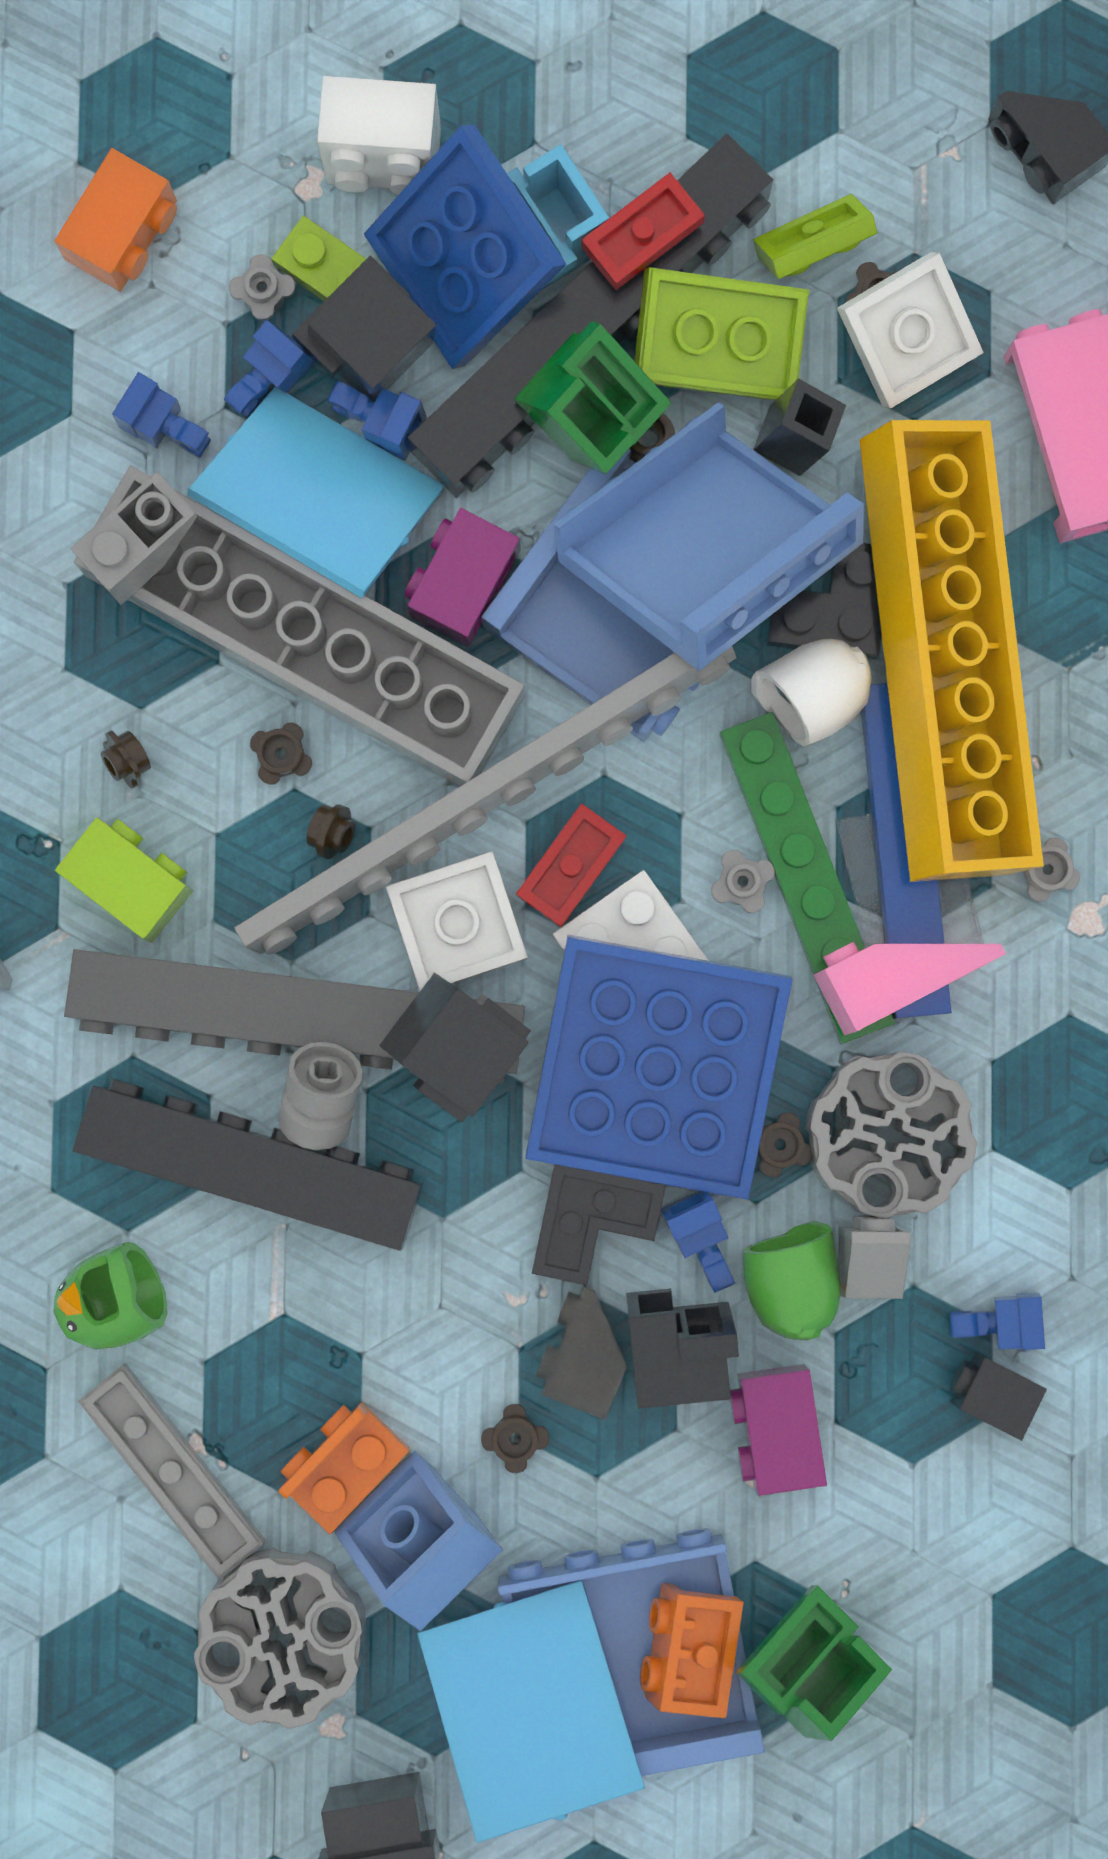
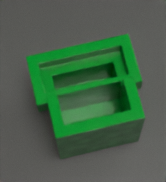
M593 321L580 334L573 332L514 398L523 410L572 461L603 474L608 473L632 445H635L671 405L670 400L600 323Z
M811 1585L736 1673L776 1714L783 1715L804 1737L833 1741L892 1669L860 1636H852L859 1626L818 1585Z

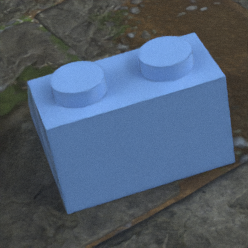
M416 1451L334 1530V1533L382 1604L419 1631L434 1619L503 1551L478 1515Z

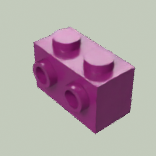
M460 507L453 521L445 518L441 522L430 546L436 553L427 570L421 567L417 568L406 588L404 597L410 599L407 605L410 617L470 647L482 624V615L500 591L521 551L519 537Z
M805 1364L737 1374L739 1388L730 1390V1403L734 1424H745L748 1446L738 1447L743 1482L753 1480L754 1489L758 1496L827 1486L810 1369Z

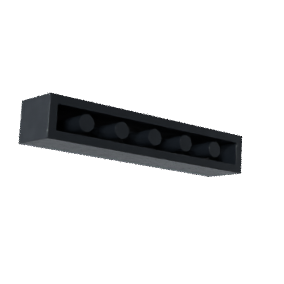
M112 1078L109 1088L92 1086L72 1150L73 1152L398 1251L404 1248L423 1183L412 1180L414 1169L382 1160L379 1170L358 1164L360 1153L339 1146L326 1149L325 1153L302 1148L289 1141L280 1128L274 1127L272 1135L269 1137L250 1131L252 1120L220 1111L217 1120L197 1115L198 1104L185 1099L166 1095L163 1104L142 1098L144 1087Z

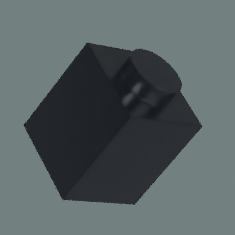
M798 378L769 406L753 450L796 475L801 476L830 451L846 405Z
M976 1352L971 1362L967 1360L961 1362L950 1384V1391L955 1393L951 1401L954 1406L1021 1441L1047 1391L1043 1386Z

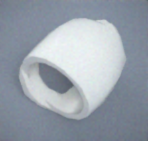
M822 639L801 645L783 657L757 670L751 679V693L764 710L768 713L773 712L777 722L798 744L806 747L836 733L853 721L866 706L871 690L872 677L867 656L858 647H850L843 640ZM776 686L784 693L791 704L778 693Z

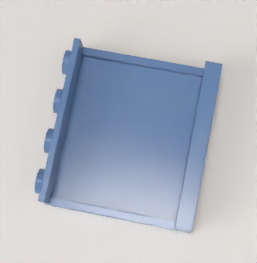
M718 402L702 415L691 419L683 429L660 446L649 450L641 460L622 474L611 478L603 488L587 500L565 512L561 519L554 523L558 560L560 564L700 671L863 544L864 503L847 492L831 505L728 433L726 431L725 406Z
M630 449L626 451L607 474L592 468L588 470L481 617L483 628L590 705L675 653L560 564L558 560L554 523L561 519L569 509L577 507L603 488L611 478L619 476L633 466L635 463L630 460ZM700 683L694 684L689 689L694 691ZM674 706L657 716H653L649 712L631 724L633 729L630 733L642 742L647 740L652 731L662 736L677 716L680 708Z
M708 1528L679 1533L676 1535V1543L655 1546L653 1539L627 1542L620 1546L621 1553L599 1557L598 1550L578 1551L565 1555V1564L542 1568L540 1560L520 1562L508 1567L509 1574L499 1576L498 1591L499 1595L502 1596V1602L505 1604L580 1580L583 1581L641 1776L765 1753L752 1689L736 1673L746 1661L740 1630L726 1718L660 1712L645 1698V1692L641 1689V1665L644 1657L651 1654L654 1634L651 1633L649 1628V1612L653 1599L660 1596L661 1584H675L683 1591L734 1596L725 1541L722 1534L711 1536L710 1529Z

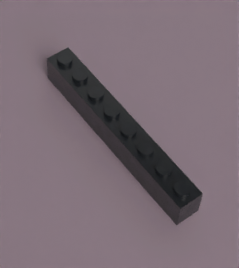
M727 133L677 180L705 214L704 223L646 268L651 267L693 273L703 262L711 266L731 246L732 241L729 237L743 224L748 229L753 227L769 210L771 203L768 200L774 179ZM591 262L407 437L410 452L456 499L466 489L471 493L477 491L492 476L495 471L492 464L506 451L511 455L515 454L533 436L535 431L531 427L536 422L514 398L573 332L580 334L593 321L600 323L618 344L625 337L629 341L637 338L644 269L619 289L615 290L596 265Z

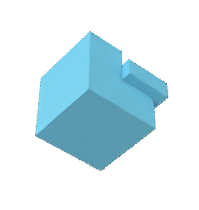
M561 144L523 167V175L518 167L507 173L567 264L543 289L591 260L581 248V240L609 219V216Z

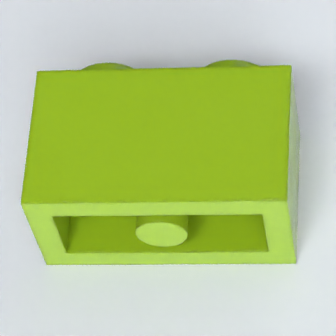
M96 817L54 871L142 939L153 943L194 891L182 882L188 872L162 852L153 860L138 848L144 838L118 818L110 826Z

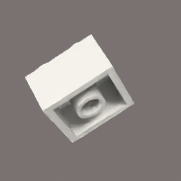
M323 76L317 143L327 184H335L338 189L352 193L364 192L368 187L389 188L391 192L399 195L439 150L441 124L436 84Z

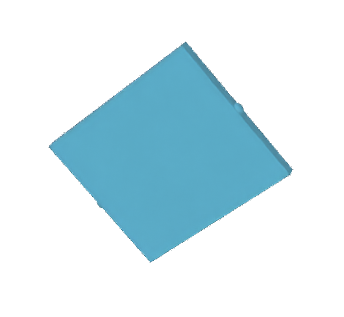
M275 386L238 431L228 437L227 444L189 487L187 496L353 594L363 598L399 549L408 544V537L443 493L445 486Z
M582 1580L509 1604L499 1602L494 1605V1609L417 1633L476 1843L553 1818L559 1821L564 1820L569 1813L645 1789Z

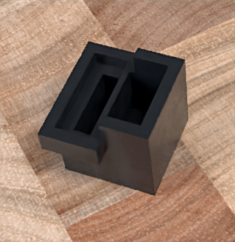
M370 255L292 333V339L332 378L340 371V375L353 388L375 402L382 388L388 390L433 344L436 324L410 299V294Z
M434 972L379 1046L402 1066L419 1077L413 1084L418 1091L460 1122H463L468 1114L471 1117L476 1114L529 1042L525 1039L531 1030L487 996L481 994L477 1001H474L459 988Z
M671 1288L626 1293L638 1409L731 1400L727 1358L739 1357L737 1332L729 1302L673 1307Z
M420 1772L329 1787L321 1811L327 1848L321 1849L318 1859H439L440 1850L436 1829L429 1830Z

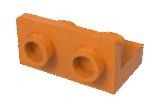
M362 1401L352 1412L345 1405H342L320 1429L327 1438L318 1448L311 1453L303 1446L280 1471L287 1480L278 1492L285 1499L291 1496L328 1534H331L410 1451V1447Z
M661 1584L660 1596L653 1599L649 1612V1628L651 1633H654L651 1654L644 1657L640 1670V1685L642 1691L645 1692V1698L660 1712L726 1718L744 1604L738 1597L683 1591L675 1584Z

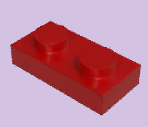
M669 172L581 240V248L613 288L617 290L704 223L705 214L671 172Z
M581 803L519 888L516 896L562 928L625 841L627 835Z

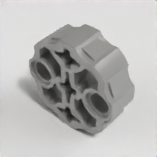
M894 1052L890 1055L871 1058H856L835 1070L832 1074V1079L823 1088L818 1098L811 1101L805 1123L812 1151L810 1164L824 1188L834 1191L840 1198L850 1203L856 1211L879 1218H890L893 1215H904L913 1212L925 1214L947 1201L951 1189L957 1184L962 1174L971 1170L977 1147V1141L972 1135V1124L969 1115L972 1105L958 1081L947 1078L942 1072L931 1066L927 1058L907 1052ZM899 1064L910 1066L917 1076V1085L914 1091L907 1096L897 1094L892 1089L890 1083V1075ZM851 1092H856L862 1106L880 1110L878 1117L860 1113L858 1104ZM840 1102V1115L849 1119L846 1129H837L834 1137H831L829 1135L830 1126L822 1122V1115L824 1112H833L836 1105ZM940 1113L944 1118L932 1124L927 1130L910 1126L911 1119L928 1122ZM893 1119L895 1120V1130L903 1133L902 1135L915 1138L917 1143H891L887 1151L885 1150V1140L877 1137V1134L864 1131L863 1125L869 1127L889 1126ZM948 1133L950 1135L949 1144L957 1147V1154L955 1157H945L943 1164H940L941 1154L933 1151L934 1141H944ZM852 1139L871 1143L869 1151L851 1147L840 1156L835 1152L845 1147ZM903 1152L919 1156L922 1167L929 1177L924 1178L916 1163L901 1160ZM879 1173L888 1180L890 1194L885 1202L872 1206L864 1199L862 1193L863 1184L869 1176Z
M271 1548L251 1554L226 1578L218 1580L205 1599L197 1616L200 1627L198 1647L194 1652V1660L201 1682L211 1686L221 1698L225 1712L248 1725H254L259 1722L278 1723L287 1729H291L316 1721L319 1712L332 1704L337 1698L346 1695L353 1684L363 1658L361 1647L366 1615L361 1598L357 1592L350 1590L345 1581L337 1574L334 1563L311 1551L297 1554L281 1552L276 1548ZM260 1569L263 1570L266 1578L283 1577L276 1581L270 1593L266 1592L263 1585L254 1586L253 1584L246 1586L253 1582ZM296 1579L301 1582V1585L292 1597L297 1613L292 1615L287 1592ZM332 1607L343 1609L351 1619V1627L339 1633L329 1631L321 1620V1613ZM252 1609L255 1610V1614H256V1617H257V1620H258V1624H259V1628H258V1629H257V1625H256V1622H255V1618H254ZM275 1622L282 1634H293L287 1647V1652L279 1640H269L275 1628ZM218 1642L231 1643L240 1654V1663L229 1667L219 1664L212 1654V1646ZM305 1644L307 1647L311 1663L321 1666L322 1668L327 1670V1672L317 1666L307 1664L303 1652V1647ZM267 1660L270 1661L275 1679L269 1693L262 1690L264 1683L271 1675ZM292 1682L296 1683L299 1691L309 1690L304 1703L299 1704L296 1696H286V1692Z

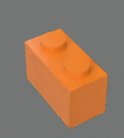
M111 148L54 240L64 260L121 292L129 279L132 281L137 279L143 271L149 255L147 249L157 232L159 234L165 233L174 220L177 211V205L175 204L177 199L169 180Z

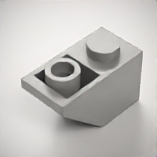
M156 472L70 549L116 601L122 605L165 566L197 518V515L167 481Z
M853 1216V1226H838L840 1295L844 1298L903 1299L911 1244L910 1232L895 1227V1219L875 1216Z

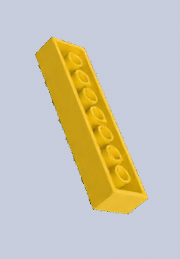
M891 420L859 439L910 882L1009 875L1043 867L991 421Z

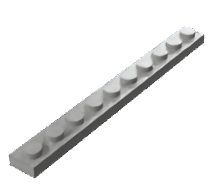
M733 647L728 648L700 671L676 653L665 658L234 927L244 946L260 954L265 951L267 954H274L287 948L296 941L297 936L295 933L312 922L315 925H320L332 920L344 910L345 907L342 903L360 892L363 895H369L382 889L392 880L390 875L392 872L408 862L414 866L430 859L440 850L438 844L455 833L463 836L475 831L488 820L486 814L503 803H506L507 806H512L525 800L536 790L534 784L551 773H554L555 776H560L570 772L583 762V753L601 742L604 746H608L620 741L632 731L633 727L631 724L649 712L653 716H657L668 711L681 700L680 693L699 682L704 686L721 678L730 669L728 663L737 658Z

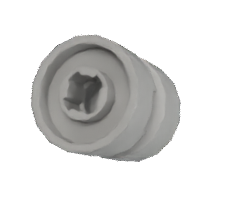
M316 1042L298 1048L291 1056L278 1116L280 1129L289 1141L302 1148L323 1150L341 1144L349 1135L363 1075L360 1061L351 1051L338 1044Z

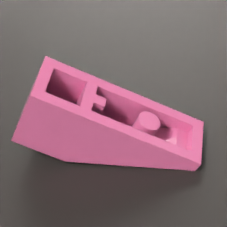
M852 942L824 956L823 958L828 968L813 976L843 1034L847 1035L861 1030L1006 953L1001 944H873L858 951L855 943Z

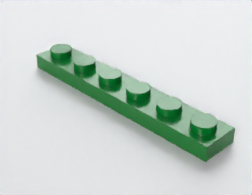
M773 712L721 731L719 734L768 861L774 867L775 879L813 975L828 968L823 958L824 956L852 942L855 943L858 951L865 949ZM818 986L840 1044L895 1024L892 1015L889 1014L857 1032L844 1035Z

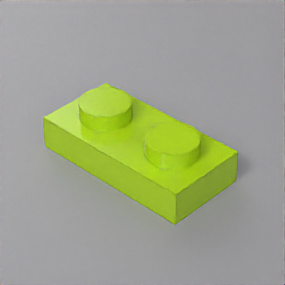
M851 193L754 238L753 242L760 261L779 280L785 276L801 274L809 269L811 264L832 254L853 250L861 241L878 234L873 213Z
M303 215L271 260L274 267L284 274L290 275L294 281L325 301L366 258Z

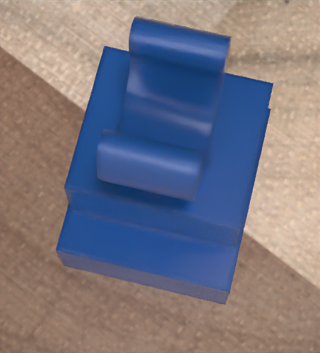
M268 320L253 335L256 341L243 356L255 368L237 382L224 398L238 413H243L247 418L260 405L271 383L288 393L300 377H304L316 362L281 328Z
M140 372L136 374L112 413L119 428L137 439H142L155 448H158L166 435L184 450L200 458L211 441L207 437L209 432L180 416L177 417L181 411L178 400L161 390L157 382Z
M337 381L327 400L333 404L332 411L360 422L365 421L361 429L365 439L406 461L410 453L407 437L427 418L421 400L403 392L397 395L384 388L380 390L374 402L355 388Z
M697 1191L661 1208L662 1216L684 1258H687L695 1253L697 1254L701 1267L714 1293L735 1284L717 1246V1243L728 1239V1235L721 1222L722 1217L711 1195L708 1192Z
M1039 1292L1016 1293V1296L994 1297L995 1311L949 1312L951 1338L997 1334L999 1350L1045 1349L1042 1297Z

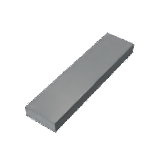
M126 1363L78 1401L218 1580L222 1579L265 1543L266 1540Z

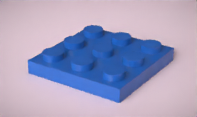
M474 124L460 126L364 233V236L389 274L410 294V299L436 324L433 341L452 369L466 366L567 265Z

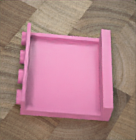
M1095 309L1074 316L1069 320V325L1049 330L1047 324H1040L1020 331L1016 334V339L1013 340L1004 355L1005 364L1015 363L1060 515L1053 522L1059 544L1108 530V314L1102 315L1101 310Z

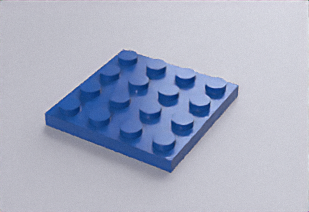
M567 934L527 1144L526 1159L749 1200L793 980L792 977Z

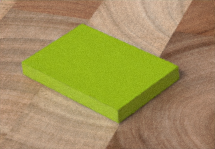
M651 267L644 269L635 363L656 386L775 401L799 378L809 289Z

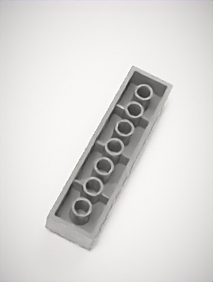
M130 465L95 526L151 476ZM176 491L196 513L197 518L165 566L127 599L128 601L459 786L482 773L525 697L524 684L365 595L363 598H360L225 517ZM76 557L74 564L87 578L102 585Z

